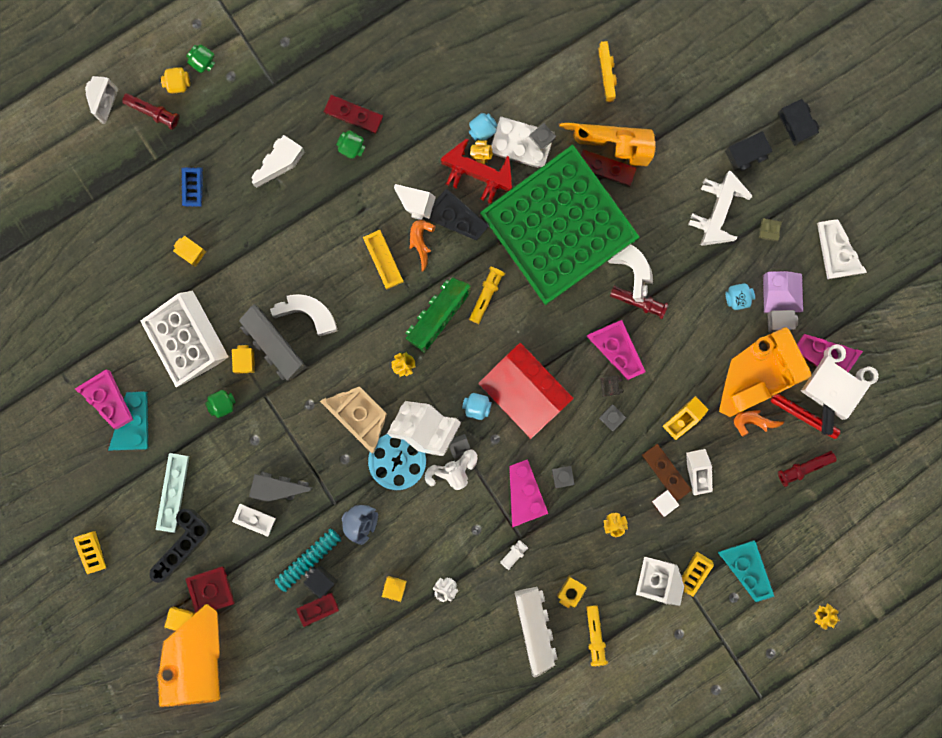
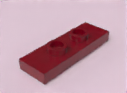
M330 95L324 109L325 114L374 134H377L383 120V115Z
M583 149L581 156L595 175L630 187L636 171L635 167Z

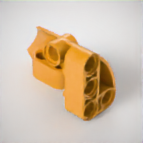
M577 123L559 124V127L574 130V139L578 144L604 146L609 141L616 142L615 157L622 159L630 158V165L648 166L654 157L655 137L652 129ZM584 130L587 132L588 137L582 138L578 132Z
M787 327L759 338L754 344L731 360L722 394L720 413L729 417L734 416L811 377V372ZM759 343H765L767 351L760 350Z
M207 604L163 643L160 668L157 674L159 707L210 703L220 700L217 660L219 658L217 611ZM163 671H169L172 674L170 681H165L162 678Z

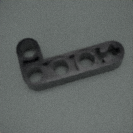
M181 509L176 514L177 523L186 532L151 568L149 575L152 581L160 583L169 579L209 536L211 532L210 525L193 509ZM185 512H188L191 516L188 523L182 518ZM199 525L203 526L205 529V532L202 536L198 535L196 532V529ZM186 539L191 542L189 550L183 547V542ZM171 554L177 556L178 561L176 564L170 562ZM165 566L168 567L162 572L163 576L158 577L159 572L157 570L164 569Z

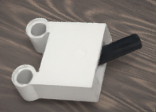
M840 345L828 347L824 351L823 359L801 390V392L823 406L821 433L824 435L833 434L834 414L842 420L848 419L869 386L878 379V372L875 368H862L857 371L855 378L835 363L842 361L846 356L845 349ZM833 349L838 352L837 359H834L831 356V351ZM865 371L870 374L869 381H866L863 377Z

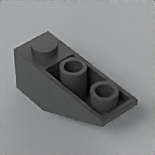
M261 471L260 475H254L249 497L263 501H273L312 491L313 487H309L308 482L299 480L297 484L290 482L291 478L279 476V479L271 478L272 474Z

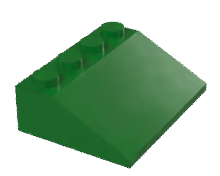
M453 277L450 281L446 280L440 288L442 289L441 293L438 296L435 294L430 300L429 304L431 306L428 310H423L417 317L418 323L415 326L411 325L405 333L408 335L406 340L425 354L471 294V286Z

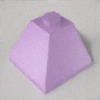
M786 271L767 272L763 275L764 313L782 310L803 312L802 274Z

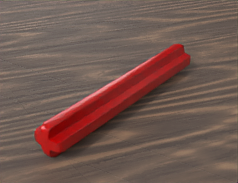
M778 393L772 396L771 403L814 428L822 430L821 418ZM834 427L833 434L828 436L837 439L841 431Z

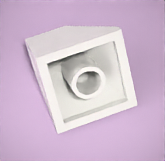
M92 76L91 81L86 85V97L91 113L101 123L105 124L118 88L109 78Z
M644 557L636 595L680 606L684 584L678 566Z

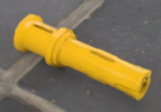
M491 266L486 281L482 283L484 288L469 318L470 321L477 324L480 323L493 293L498 291V284L502 276L506 274Z
M598 605L587 606L591 643L588 646L592 655L591 666L607 665L608 661L605 658L604 650L606 644L602 642Z

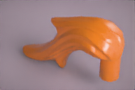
M418 219L411 227L410 249L415 246L418 250L423 272L428 264V252H431L424 243L423 232L424 229L434 232L436 226L423 219Z
M760 410L744 411L737 414L734 418V425L742 437L749 433L745 424L757 425L767 432V428L780 427L784 422L763 418L759 415Z

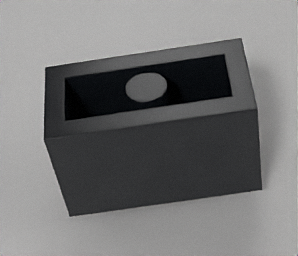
M803 99L783 107L778 112L794 146L815 137L819 133L818 123L812 119L810 107L807 103H804Z
M763 131L729 146L725 151L734 171L739 169L745 171L752 167L751 164L756 161L762 163L768 160V156L773 152Z
M320 565L317 568L314 566L304 576L306 580L303 583L321 599L338 580Z

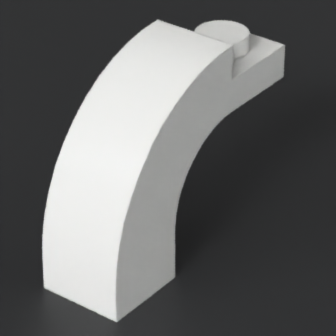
M630 245L608 262L611 264H625L633 269L635 276L633 298L636 302H644V296L647 297L648 286L645 283L653 284V275L644 255L636 247Z
M289 295L287 296L288 304L280 302L274 305L275 308L270 309L274 318L295 312L308 314L313 319L319 336L338 331L330 311L320 301L310 296Z

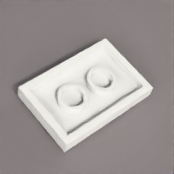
M500 116L497 131L492 142V149L495 156L505 159L509 156V159L512 161L541 168L546 163L551 143L541 151L529 137L538 127Z

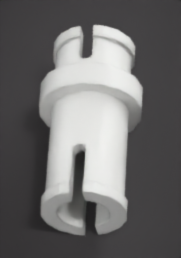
M519 540L515 546H511L510 552L500 563L510 570L513 564L520 557L524 556L523 553L528 547Z

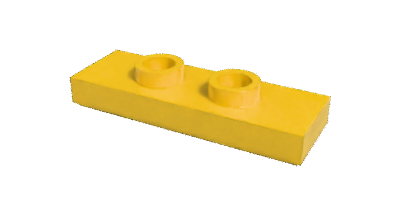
M604 41L599 45V55L607 102H614L616 97L614 86H617L616 75L612 74L614 59L609 54L608 41Z
M381 230L364 236L363 239L386 290L403 283L404 281Z

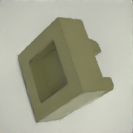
M763 218L759 238L778 241L782 222Z

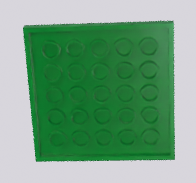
M571 145L480 212L545 305L552 302L640 238L574 145Z

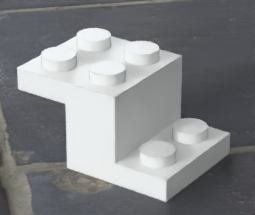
M405 401L400 407V411L392 422L387 434L392 438L404 439L419 452L444 456L461 422L456 418L442 416L429 404Z

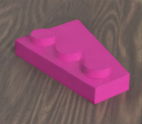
M622 320L587 335L588 339L627 380L645 373V369Z
M803 334L797 342L803 358L816 367L823 359L824 351L828 347L838 345L807 334ZM840 345L845 349L846 356L842 361L835 364L849 372L863 351ZM833 349L831 351V356L834 359H837L838 352Z
M106 369L75 388L114 429H119L133 420L110 370Z
M528 459L509 466L512 527L548 514Z

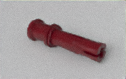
M128 93L122 99L123 104L152 117L156 123L161 122L167 125L171 130L179 122V114L170 113L162 106H153Z
M615 285L610 294V297L642 308L644 313L650 312L659 316L660 319H663L668 307V303H660L655 301L653 297H648V299L644 297V302H636L633 298V292L621 289Z
M829 451L800 465L795 463L787 470H779L778 477L782 485L787 487L789 483L795 480H802L805 477L804 475L835 463L837 459L835 454Z

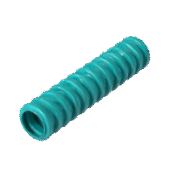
M330 528L328 533L325 532L324 537H320V540L316 541L315 545L310 546V550L307 549L306 553L301 554V558H297V562L294 561L292 566H288V570L283 571L284 574H280L279 578L274 579L276 585L283 592H287L288 587L291 588L293 583L296 584V580H300L301 575H305L306 571L310 570V567L315 566V562L318 563L320 558H324V554H328V550L331 551L333 546H337V542L342 541L335 530Z

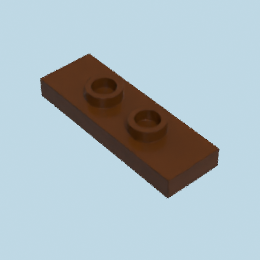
M658 444L642 454V457L676 502L692 491Z

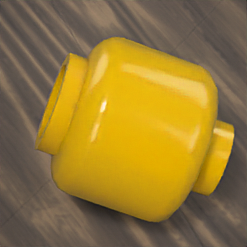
M182 67L166 69L164 76H161L162 87H166L169 93L185 92L187 87H190L188 71L185 72Z

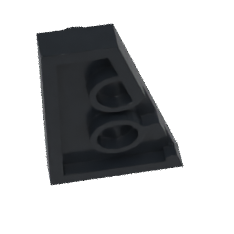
M447 188L434 202L430 218L423 217L476 241L490 227Z

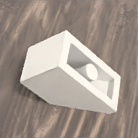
M395 184L394 189L405 210L412 214L411 217L422 220L423 217L430 218L436 198L433 194Z
M702 449L686 453L693 495L713 492L712 465L706 450Z

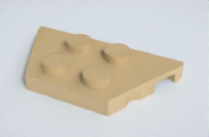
M361 387L320 401L372 454L375 452L387 413Z

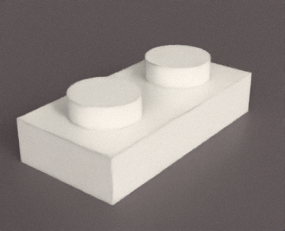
M239 504L232 522L269 536L276 518Z

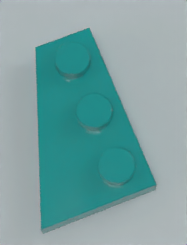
M126 392L124 401L133 420L114 430L109 451L148 449L147 392Z
M755 540L718 552L755 602L774 597Z

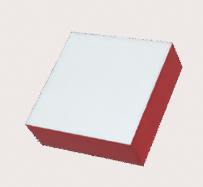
M668 490L651 501L663 517L679 506Z

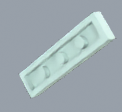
M169 453L156 530L177 532L176 514L181 509L190 456Z

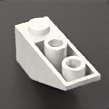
M284 135L281 139L278 138L274 143L272 153L267 154L264 158L261 169H257L253 174V185L259 187L294 168L305 152L303 147Z

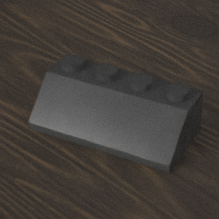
M255 304L252 305L239 320L242 324L240 328L247 336L250 334L253 337L254 341L252 343L259 351L262 349L265 352L264 358L266 361L278 368L276 373L279 377L290 382L305 370L307 366L263 311Z

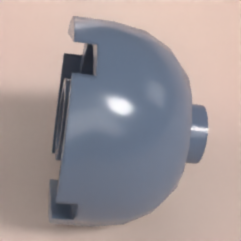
M356 505L349 509V511H346L342 517V527L346 537L359 545L366 543L369 540L367 535L370 530L374 532L377 525L378 513L375 512L376 509L367 505Z

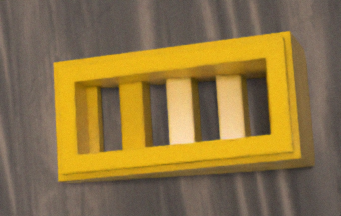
M96 531L74 537L86 573L90 574L106 569ZM90 539L91 543L83 544V541ZM93 546L94 550L89 552L85 551L86 548ZM96 554L97 557L88 560L87 556ZM99 562V565L90 567V563Z
M698 552L695 553L681 577L683 584L687 581L694 585V587L691 588L684 584V592L694 597L714 566L712 560ZM698 561L706 565L705 568L699 565ZM696 568V569H698L699 571H701L702 573L699 574V573L695 572L693 569ZM689 575H692V576L696 577L698 580L695 581V580H693L692 578H690V577H688V576H689Z

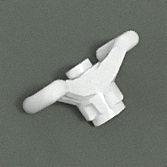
M470 449L465 451L456 462H448L443 467L437 465L430 466L425 473L426 483L434 486L436 482L432 476L435 474L446 479L455 490L464 488L468 484L465 470L466 468H474L478 459L477 453Z

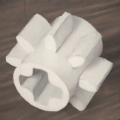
M439 578L433 587L435 597L442 602L447 601V599L451 602L458 593L455 581L450 578H445L444 580Z

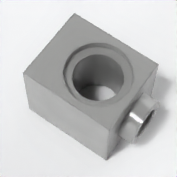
M795 310L770 311L768 313V332H775L784 327H787L789 331H793L798 326V316L795 315Z

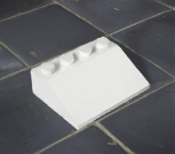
M193 291L178 293L141 320L146 333L176 387L208 371L228 358L223 345Z
M538 587L515 591L531 669L533 676H538L555 666L554 660H557L555 648H551L550 641L553 640L551 629L546 627V621H549L547 610H543L541 602H545L543 591H539Z

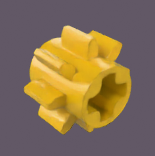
M478 140L475 142L476 145L471 146L470 155L472 159H476L477 162L482 164L487 163V159H492V145H487V140Z
M406 352L394 356L396 360L391 363L392 369L396 374H399L401 377L413 373L411 369L415 368V360L411 355H408Z
M611 513L607 516V520L603 521L606 534L611 533L613 537L622 536L625 530L628 529L626 516L621 517L619 513Z
M829 604L826 607L819 606V609L814 612L817 618L815 623L821 625L825 630L828 626L835 628L837 622L840 621L837 617L839 611L835 608L833 609Z

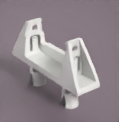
M728 171L721 184L706 178L703 181L706 185H703L701 190L716 194L717 200L709 219L694 215L693 213L690 217L695 221L690 220L688 225L700 228L705 232L700 245L731 242L737 239V236L730 235L720 230V228L723 226L733 195L746 198L747 200H750L752 195L731 171Z

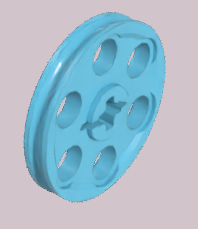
M386 434L379 438L376 449L383 448L385 450V456L382 459H377L374 453L370 452L368 457L369 470L373 478L381 486L391 490L407 489L416 484L422 477L426 467V455L424 452L419 451L414 456L409 455L407 449L410 444L404 439H400L401 444L399 447H392L390 445L392 437ZM402 451L400 460L403 461L402 465L398 464L392 472L394 468V462L392 461L393 457L397 458L400 455V452ZM412 464L420 466V472L417 475H413L409 471V467ZM379 467H385L387 470V475L384 478H379L376 475V470ZM396 475L404 477L405 482L402 486L394 484V477Z

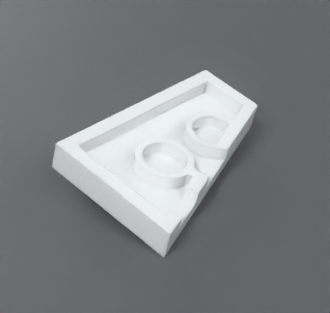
M839 220L817 223L827 279L866 273L867 271L864 266L862 267L856 251L851 247Z

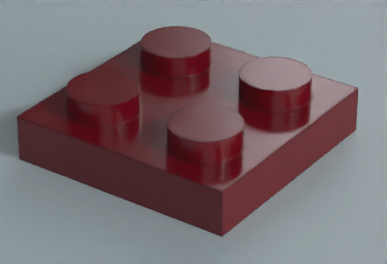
M224 566L185 578L195 613L206 604L214 610L235 604Z

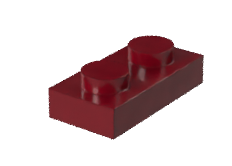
M329 593L321 599L318 598L296 608L303 627L340 610L333 593Z

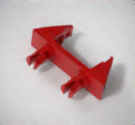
M465 139L441 158V164L452 169L446 185L450 186L453 179H455L453 188L457 189L462 174H467L486 182V188L480 199L484 201L490 193L488 203L491 204L497 189L500 188L507 192L512 189L509 156L506 157L500 172H498L496 169L463 157L469 139Z

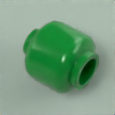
M202 44L194 45L186 56L188 58L187 63L199 73H203L205 70L209 72L215 65L213 61L214 53Z
M350 130L346 133L342 132L336 143L338 152L350 159H354L357 155L361 156L365 149L363 145L364 139Z
M220 390L209 395L205 405L211 416L214 415L220 418L233 412V404L236 402L231 393L227 394L225 390Z

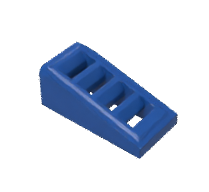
M182 168V206H202L203 168ZM188 173L197 174V177H188ZM197 181V185H187V182ZM187 189H197V193L187 192ZM187 196L197 197V200H187Z

